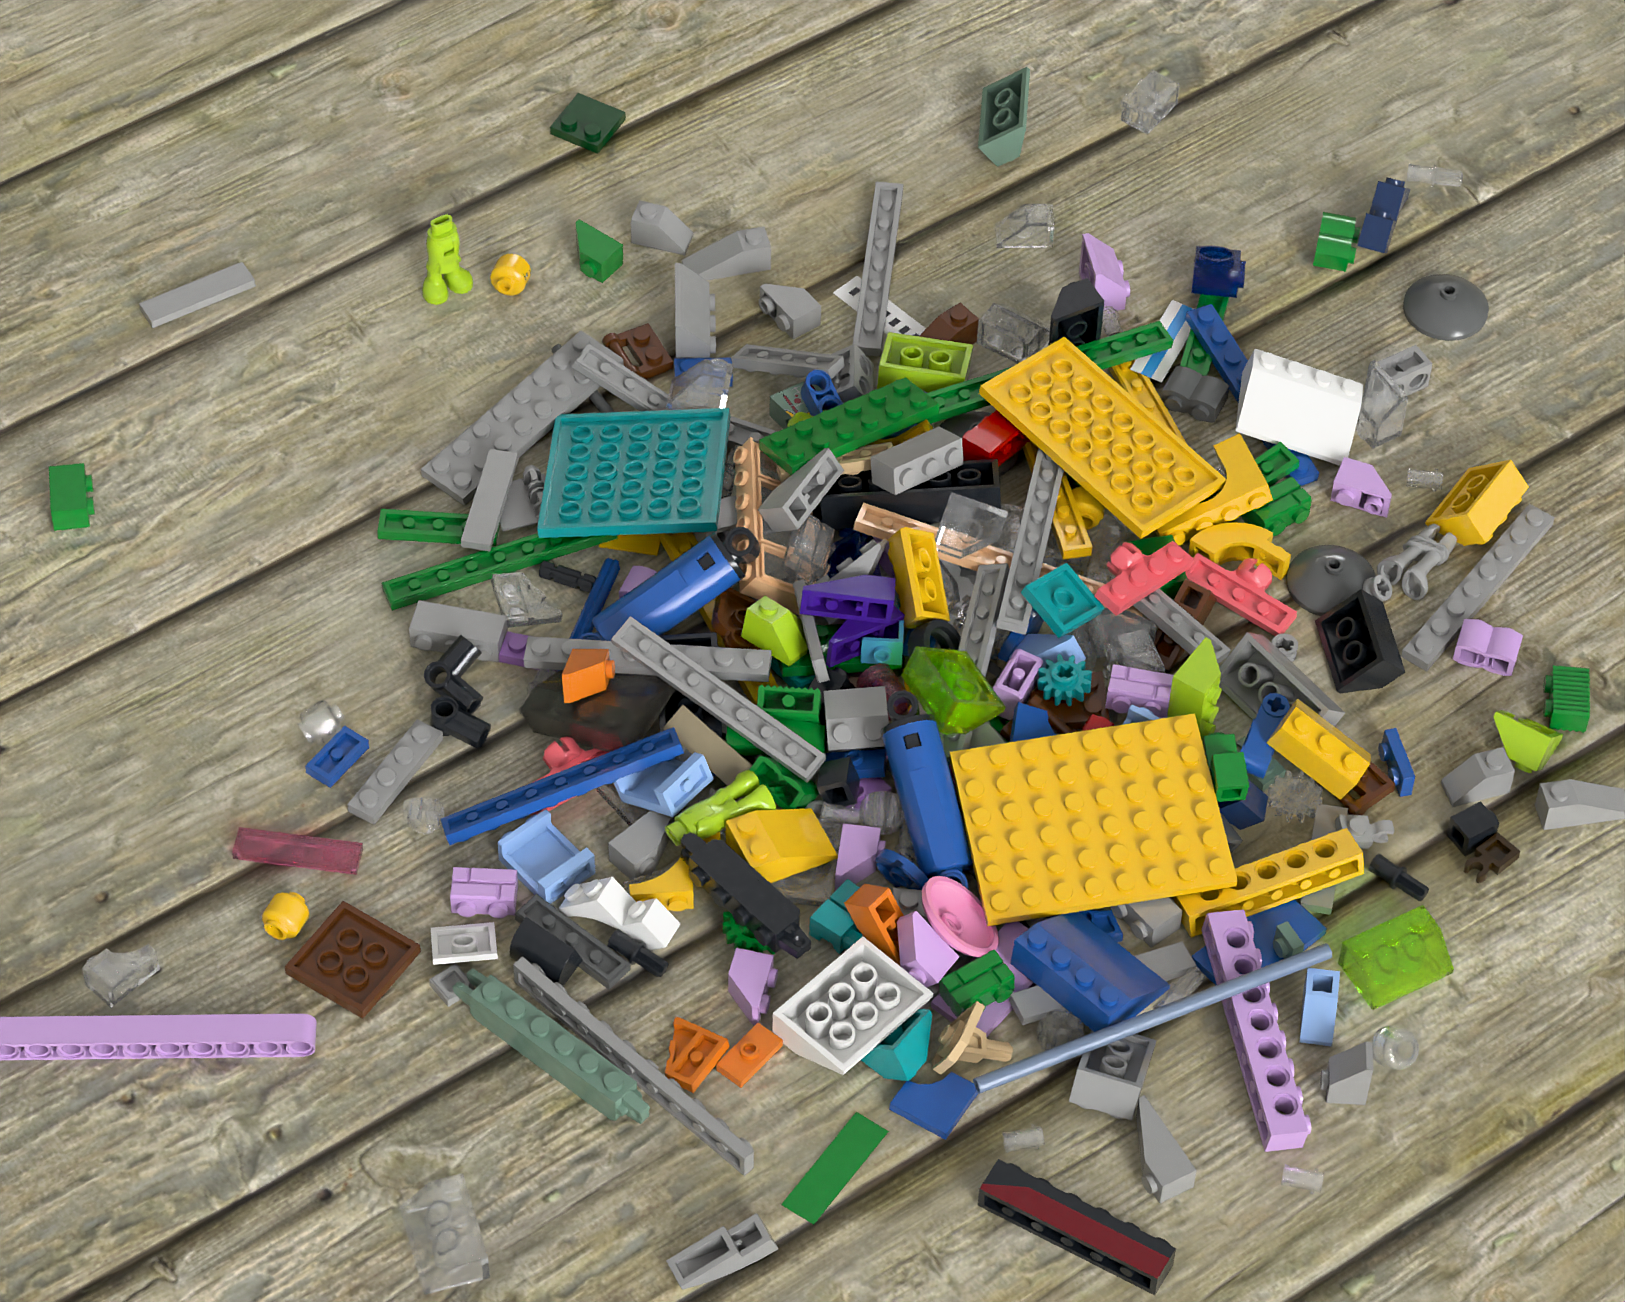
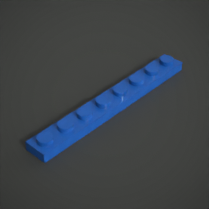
M1212 304L1187 311L1185 320L1195 333L1205 352L1212 358V363L1224 382L1229 385V390L1239 403L1242 372L1248 362L1247 358ZM1262 440L1267 450L1276 445ZM1289 449L1300 462L1299 467L1285 476V478L1293 477L1300 486L1317 481L1320 473L1310 457Z
M672 727L441 818L446 839L449 845L467 841L471 837L483 832L495 830L503 824L525 818L529 814L544 808L553 807L569 798L584 795L588 791L602 785L612 784L620 778L642 772L646 768L663 761H670L676 756L684 754L676 730Z

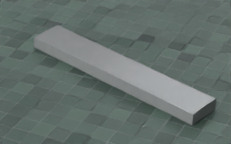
M1183 941L1135 956L1165 981L1194 973L1196 970V964ZM1038 985L1014 992L1009 997V1001L1022 1025L1068 1012L1067 1009Z

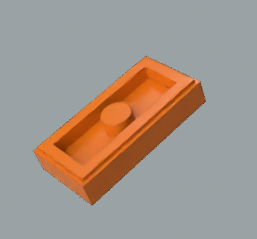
M758 1022L716 1064V1071L742 1088L783 1046V1040Z

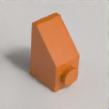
M572 649L562 673L564 703H572L607 689L610 679L615 677V662L609 658V649Z

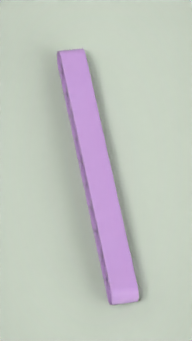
M301 1013L0 1017V1060L305 1057L315 1052L317 1021L313 1016Z

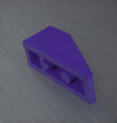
M860 575L803 586L800 614L891 624L896 578Z
M893 606L891 624L846 619L829 640L826 665L830 668L860 656L863 637L898 639L899 620H904L905 615Z

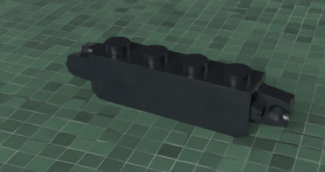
M694 833L683 834L680 840L681 847H683L681 858L689 866L691 881L697 887H703L718 906H724L740 926H746L754 933L755 938L761 945H767L775 953L783 949L796 959L811 949V940L799 927L800 909L724 841L712 839L706 843Z

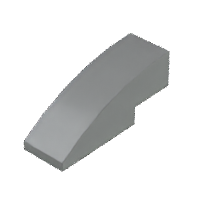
M756 1213L729 1230L722 1226L666 1261L683 1290L738 1271L778 1250V1247L765 1223Z

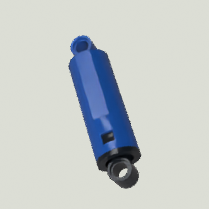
M745 527L732 529L727 534L724 542L713 532L594 616L592 623L597 632L585 633L579 639L611 641L630 616L656 635H664L745 578L746 575L739 567V564L751 563L759 556V541ZM749 540V545L745 550H736L737 544L740 541Z
M905 690L897 691L889 697L887 702V710L892 723L883 727L880 732L917 866L928 879L935 876L948 877L958 881L969 890V884L964 872L973 867L961 808L936 718L932 714L920 715L918 701L911 692ZM901 703H908L912 706V709L906 715H899L895 712L896 707Z

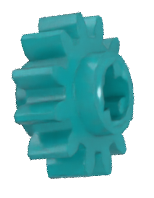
M1059 654L1056 663L1047 659L1046 668L1038 669V690L1044 691L1043 698L1045 700L1054 697V704L1056 706L1061 703V700H1066V704L1071 706L1072 698L1082 702L1084 701V693L1091 692L1092 672L1086 670L1085 661L1075 664L1074 655H1071L1068 661H1064L1063 657Z

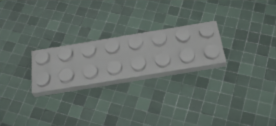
M579 331L422 467V477L465 506L475 496L489 448L518 453V458L521 457L554 428L557 416L560 414H570L600 387V385L572 368L573 363L587 343L624 366L623 358L583 331Z

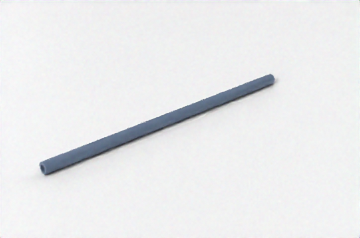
M1327 943L978 1076L973 1079L975 1088L979 1094L1331 959L1332 951Z

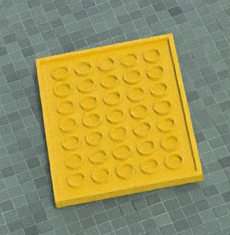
M1195 713L952 751L949 754L987 926L1235 887L1238 880Z

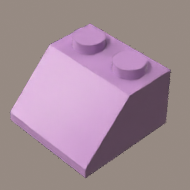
M1089 233L1083 234L1079 265L1081 280L1088 278L1104 299L1103 312L1125 309L1126 297H1130V285L1128 280L1124 281L1122 261L1117 260L1113 248Z

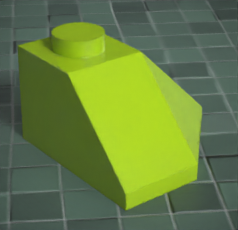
M767 596L762 597L747 608L741 634L742 638L762 650H771L773 657L788 666H791L807 654L808 645L802 620L790 610Z
M1504 710L1496 711L1493 718L1508 758L1516 762L1514 766L1527 773H1532L1533 770H1543L1564 734L1528 718H1518V720L1513 719L1515 715Z

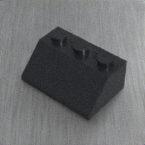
M1088 278L1062 287L1051 315L1048 346L1063 337H1066L1075 346L1101 339L1104 299Z
M1360 589L1315 620L1336 691L1340 694L1380 689L1406 673L1383 602L1364 590Z

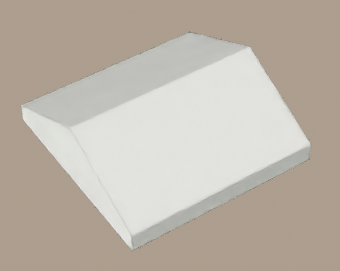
M494 922L431 928L433 965L498 959Z

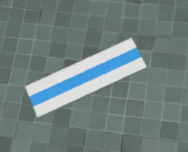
M1172 300L1160 319V322L1174 340L1172 348L1136 359L1130 370L1162 383L1188 339L1191 328L1185 320L1186 312L1193 310V308Z

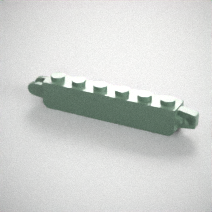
M472 968L466 973L468 981L476 987L475 990H472L462 982H457L452 986L459 999H462L463 1002L470 1006V1013L476 1021L608 1119L616 1121L620 1116L627 1115L639 1124H642L649 1117L650 1107L641 1099L642 1094L637 1090V1081L493 975L486 977Z

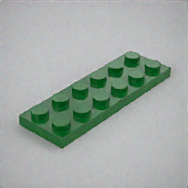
M905 377L759 439V449L791 476L825 448H829L835 458L939 414V403Z

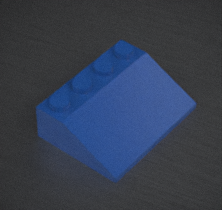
M1080 912L1062 914L1038 922L1014 940L1010 964L1033 983L1041 987L1094 1032L1135 1017L1170 989V984Z

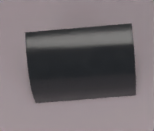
M525 917L516 930L510 945L509 952L512 959L518 961L521 957H524L531 964H537L544 971L547 978L553 983H560L562 986L566 984L583 961L575 949L527 917Z

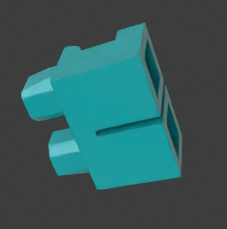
M849 879L830 896V900L827 899L811 915L809 924V935L818 941L823 938L830 942L839 954L864 937L857 929L844 905V902L860 888Z

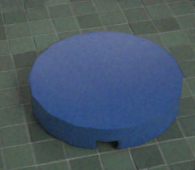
M884 849L875 859L878 862L876 865L879 872L896 888L903 886L907 889L922 890L924 884L929 880L914 863L895 851Z

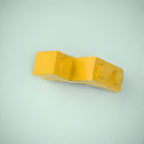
M720 831L703 840L706 843L712 839L721 840ZM680 857L662 875L645 882L629 884V895L636 902L657 898L667 910L683 911L685 909H694L693 882L689 877V866Z

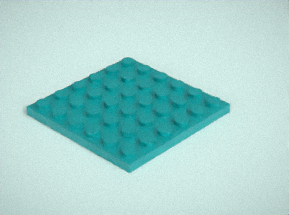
M711 408L560 414L557 416L554 423L537 531L539 538L717 531L731 418L730 409Z

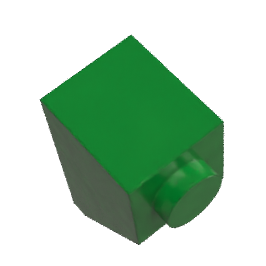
M580 219L576 221V244L580 271L586 276L603 283L623 265V244Z

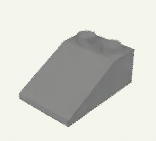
M1134 1034L1084 1053L1076 1072L1069 1102L1075 1103L1084 1109H1095L1108 1113L1114 1118H1125L1132 1121L1157 1040Z

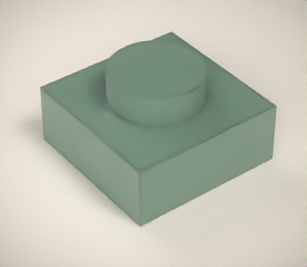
M1288 921L1276 926L1273 948L1280 958L1286 959L1303 952L1304 943Z

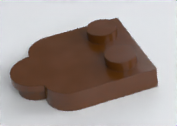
M731 587L715 599L711 621L712 627L723 638L726 648L762 650L741 637L747 608L757 601Z
M1102 671L1092 672L1091 692L1084 693V701L1082 702L1072 698L1071 706L1066 704V700H1061V703L1056 706L1054 704V697L1045 700L1043 698L1044 691L1038 690V688L1030 695V700L1036 694L1044 700L1043 704L1072 730L1082 729L1092 714L1105 717L1110 721L1109 710L1105 708L1107 697Z

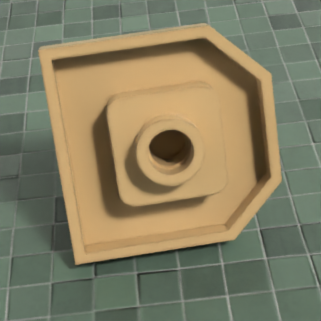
M978 1001L975 1002L942 1030L938 1038L940 1045L931 1062L934 1071L942 1074L955 1064L957 1060L978 1063L983 1058L1004 1062L1010 1061L1013 1047L1008 1042L987 1039L986 1033L976 1027L985 1008L983 1004Z

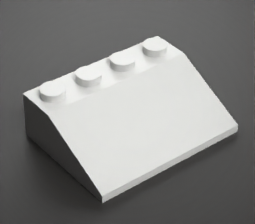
M1254 349L1242 372L1235 431L1272 444L1282 442L1288 449L1341 465L1343 458H1348L1362 404L1363 384L1273 355L1269 352Z
M862 937L773 1012L772 1032L783 1040V1044L795 1054L844 1075L933 997V992L865 937Z

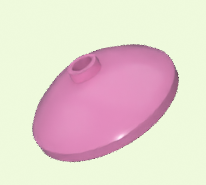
M944 876L932 877L924 884L922 888L924 912L930 926L944 942L955 950L973 957H982L989 951L997 949L999 936L996 925L987 926L982 903L971 891L957 881Z

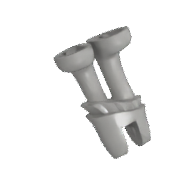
M1433 523L1418 535L1412 536L1403 545L1404 551L1402 553L1384 558L1377 565L1378 575L1386 576L1391 585H1395L1403 576L1402 589L1404 593L1413 600H1420L1428 591L1427 573L1434 566H1440L1447 561L1456 545L1457 538L1448 532L1437 543L1434 540L1440 531V526ZM1413 561H1418L1417 564H1415L1414 566H1412L1411 568H1409V569L1406 571L1407 567H1408Z

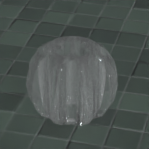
M876 791L866 795L862 800L859 816L863 826L881 828L880 835H888L897 832L903 825L904 815L898 795L888 791Z
M1056 1009L1048 1012L1046 1017L1041 1018L1036 1029L1038 1034L1037 1041L1041 1049L1049 1050L1083 1037L1084 1026L1080 1018L1073 1016V1012L1066 1009L1062 1012Z

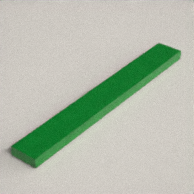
M538 533L492 547L490 552L482 550L382 582V589L393 611L418 603V600L424 601L540 564L543 561H549L618 539V537L603 535L539 538Z

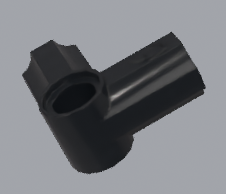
M460 635L438 661L432 662L426 667L424 671L425 682L441 696L453 698L457 702L458 708L473 714L481 706V701L484 697L464 681L461 676L482 652ZM446 672L445 681L436 684L437 676L440 673Z

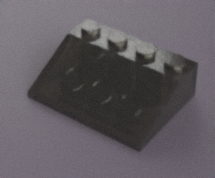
M560 670L534 687L520 708V711L534 733L557 739L568 736L574 738L577 744L611 752L644 739L676 689L664 680L644 675L615 673L614 679H610L606 690L572 703H564L563 670Z

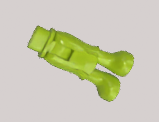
M445 214L431 221V227L427 231V276L422 288L424 300L433 305L443 304L447 301L449 296L447 287L458 294L468 293L473 288V278L470 272L459 266V262H461V256L459 255L460 239L457 227L452 222V216Z
M744 770L737 774L735 781L726 788H720L713 796L688 807L685 811L675 816V822L665 826V832L674 844L679 846L681 845L680 840L683 834L691 832L703 840L724 829L727 820L755 810L777 809L766 785L762 784L759 786L757 775L753 771ZM742 797V799L738 802L735 801L736 799Z

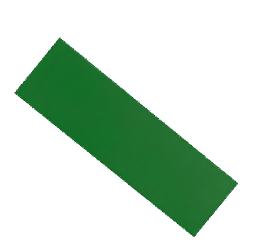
M856 1112L781 1205L814 1225L889 1131Z

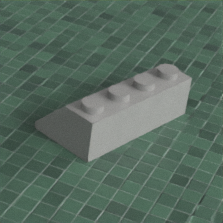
M1247 632L1219 668L1221 672L1219 687L1252 719L1256 718L1263 699L1270 693H1278L1285 696L1289 701L1290 708L1299 699L1334 727L1345 714L1336 703L1263 635Z

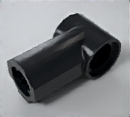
M441 696L436 698L431 704L430 726L442 731L443 736L451 735L475 748L482 747L491 730V724L458 708V704L453 698Z

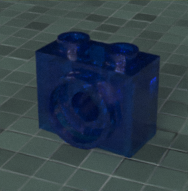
M1212 245L1196 246L1191 293L1237 298L1238 288H1244L1246 261H1241V250H1231Z

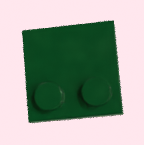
M578 93L550 126V134L598 154L626 120V115L622 110Z

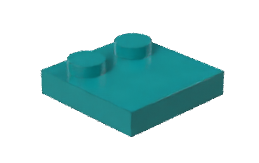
M1068 563L1031 582L1021 591V594L1058 638L1099 616L1105 609Z

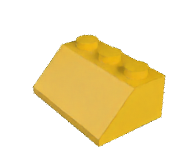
M1511 460L1468 468L1426 520L1425 524L1427 527L1433 523L1440 526V534L1445 536L1448 532L1452 533L1457 538L1456 542L1463 546L1483 545L1493 537L1492 533L1495 529L1505 522L1510 510L1521 502V497L1529 486Z
M908 527L900 528L888 539L890 547L888 556L893 565L896 578L895 590L899 595L901 606L899 610L905 615L904 627L914 629L937 619L950 621L934 533Z
M1299 699L1293 703L1266 742L1340 800L1356 786L1371 762V754Z

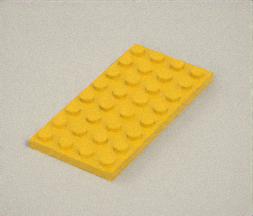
M1066 337L1059 339L980 385L979 394L1140 539L1221 490L1227 479Z

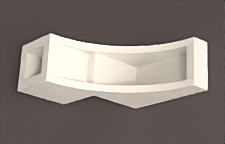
M613 877L572 885L564 895L565 900L559 907V910L567 917H586L620 929L637 942L646 943V948L650 951L665 948L680 926V922L657 898L636 902Z

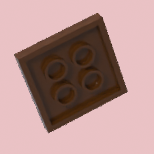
M342 901L286 964L285 973L364 1019L420 954L421 948L420 944L347 902Z

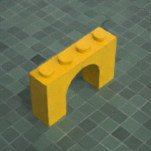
M1240 433L1213 445L1218 461L1227 476L1223 489L1214 498L1198 503L1156 529L1155 532L1158 537L1173 535L1175 543L1181 545L1208 527L1235 520L1238 516L1260 508L1273 500L1268 483Z

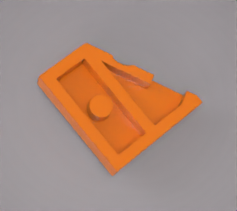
M676 1017L673 1022L674 1035L673 1040H670V1058L666 1063L665 1076L668 1079L672 1078L677 1081L681 1088L694 1093L730 1046L727 1038L680 1017Z

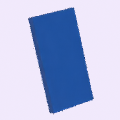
M1296 900L1246 917L1247 921H1251L1253 925L1255 948H1259L1261 952V968L1284 959L1283 957L1280 958L1273 948L1277 925L1288 921L1304 943L1303 951L1323 937L1327 930L1320 921ZM1205 945L1191 957L1196 964V968L1217 985Z

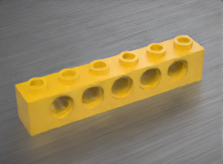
M1344 828L1235 868L1238 880L1235 887L1174 896V903L1183 911L1181 922L1192 938L1202 934L1201 930L1207 913L1244 909L1246 917L1364 874L1363 851L1349 830Z

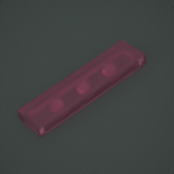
M239 827L232 855L233 859L357 875L363 852V843Z

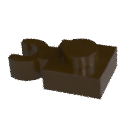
M1496 832L1476 848L1475 857L1466 861L1464 872L1468 873L1472 869L1479 870L1476 882L1478 884L1482 883L1487 879L1488 871L1492 870L1498 875L1519 858L1520 850Z

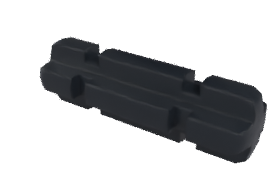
M543 561L539 568V576L547 580L554 578L556 583L575 589L579 586L580 590L590 593L596 581V577L585 573L583 576L580 571L561 565L555 567V563Z

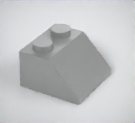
M885 686L824 691L828 753L885 748L880 732L883 727L889 724Z

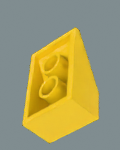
M812 808L755 810L726 821V844L770 883L838 859V854Z

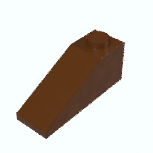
M960 302L940 314L919 337L973 345L978 342L979 318Z
M1185 578L1173 601L1201 625H1204L1217 599L1212 591ZM1158 628L1143 655V659L1170 672L1185 650Z

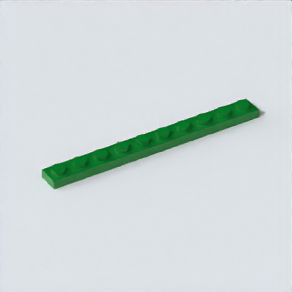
M1156 321L1076 347L1103 370L1170 349L1174 340L1162 323ZM1009 368L926 393L939 403V414L928 418V422L932 424L991 405L979 394L980 385Z

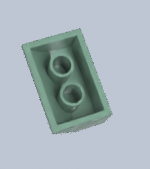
M1028 67L982 89L978 148L997 167L1020 157L1027 123L1030 69Z

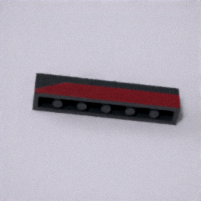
M998 1159L979 1188V1207L1153 1295H1156L1174 1264L1176 1248L1171 1246L1165 1239L1155 1238L1141 1231L1135 1224L1125 1223L1113 1217L1107 1210L1099 1207L1095 1208L1083 1202L1077 1195L1065 1193L1053 1187L1047 1180L1036 1178L1024 1172L1013 1163H1006Z

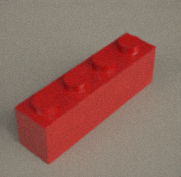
M996 410L991 415L985 416L972 430H968L963 435V461L998 459L999 467L1031 440Z

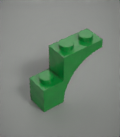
M1215 732L1208 736H1203L1202 744L1217 802L1246 800L1249 781L1244 752H1237L1235 734Z

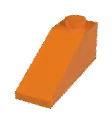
M864 884L844 902V905L857 929L864 937L900 966L897 921L904 915L890 888Z

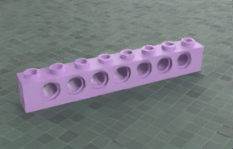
M1244 909L1207 913L1201 931L1217 985L1241 976L1242 974L1238 972L1247 974L1260 969L1262 965L1261 952L1259 948H1255L1253 925L1251 921H1247ZM1270 983L1222 1000L1265 1152L1303 1148L1307 1135L1311 1133L1310 1118L1308 1115H1304L1302 1108V1091L1299 1086H1296L1293 1078L1294 1064L1292 1059L1288 1058L1286 1054L1285 1033L1283 1030H1279L1277 1006L1275 1003H1271L1269 996Z

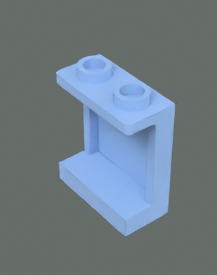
M694 752L685 762L677 759L663 761L646 768L642 772L620 778L614 782V785L622 802L674 817L714 778L704 755Z
M546 809L538 815H532L523 825L514 831L505 833L498 841L499 861L507 869L517 870L518 879L534 895H539L549 904L565 895L572 885L581 884L595 874V855L587 847L580 852L551 823V813Z

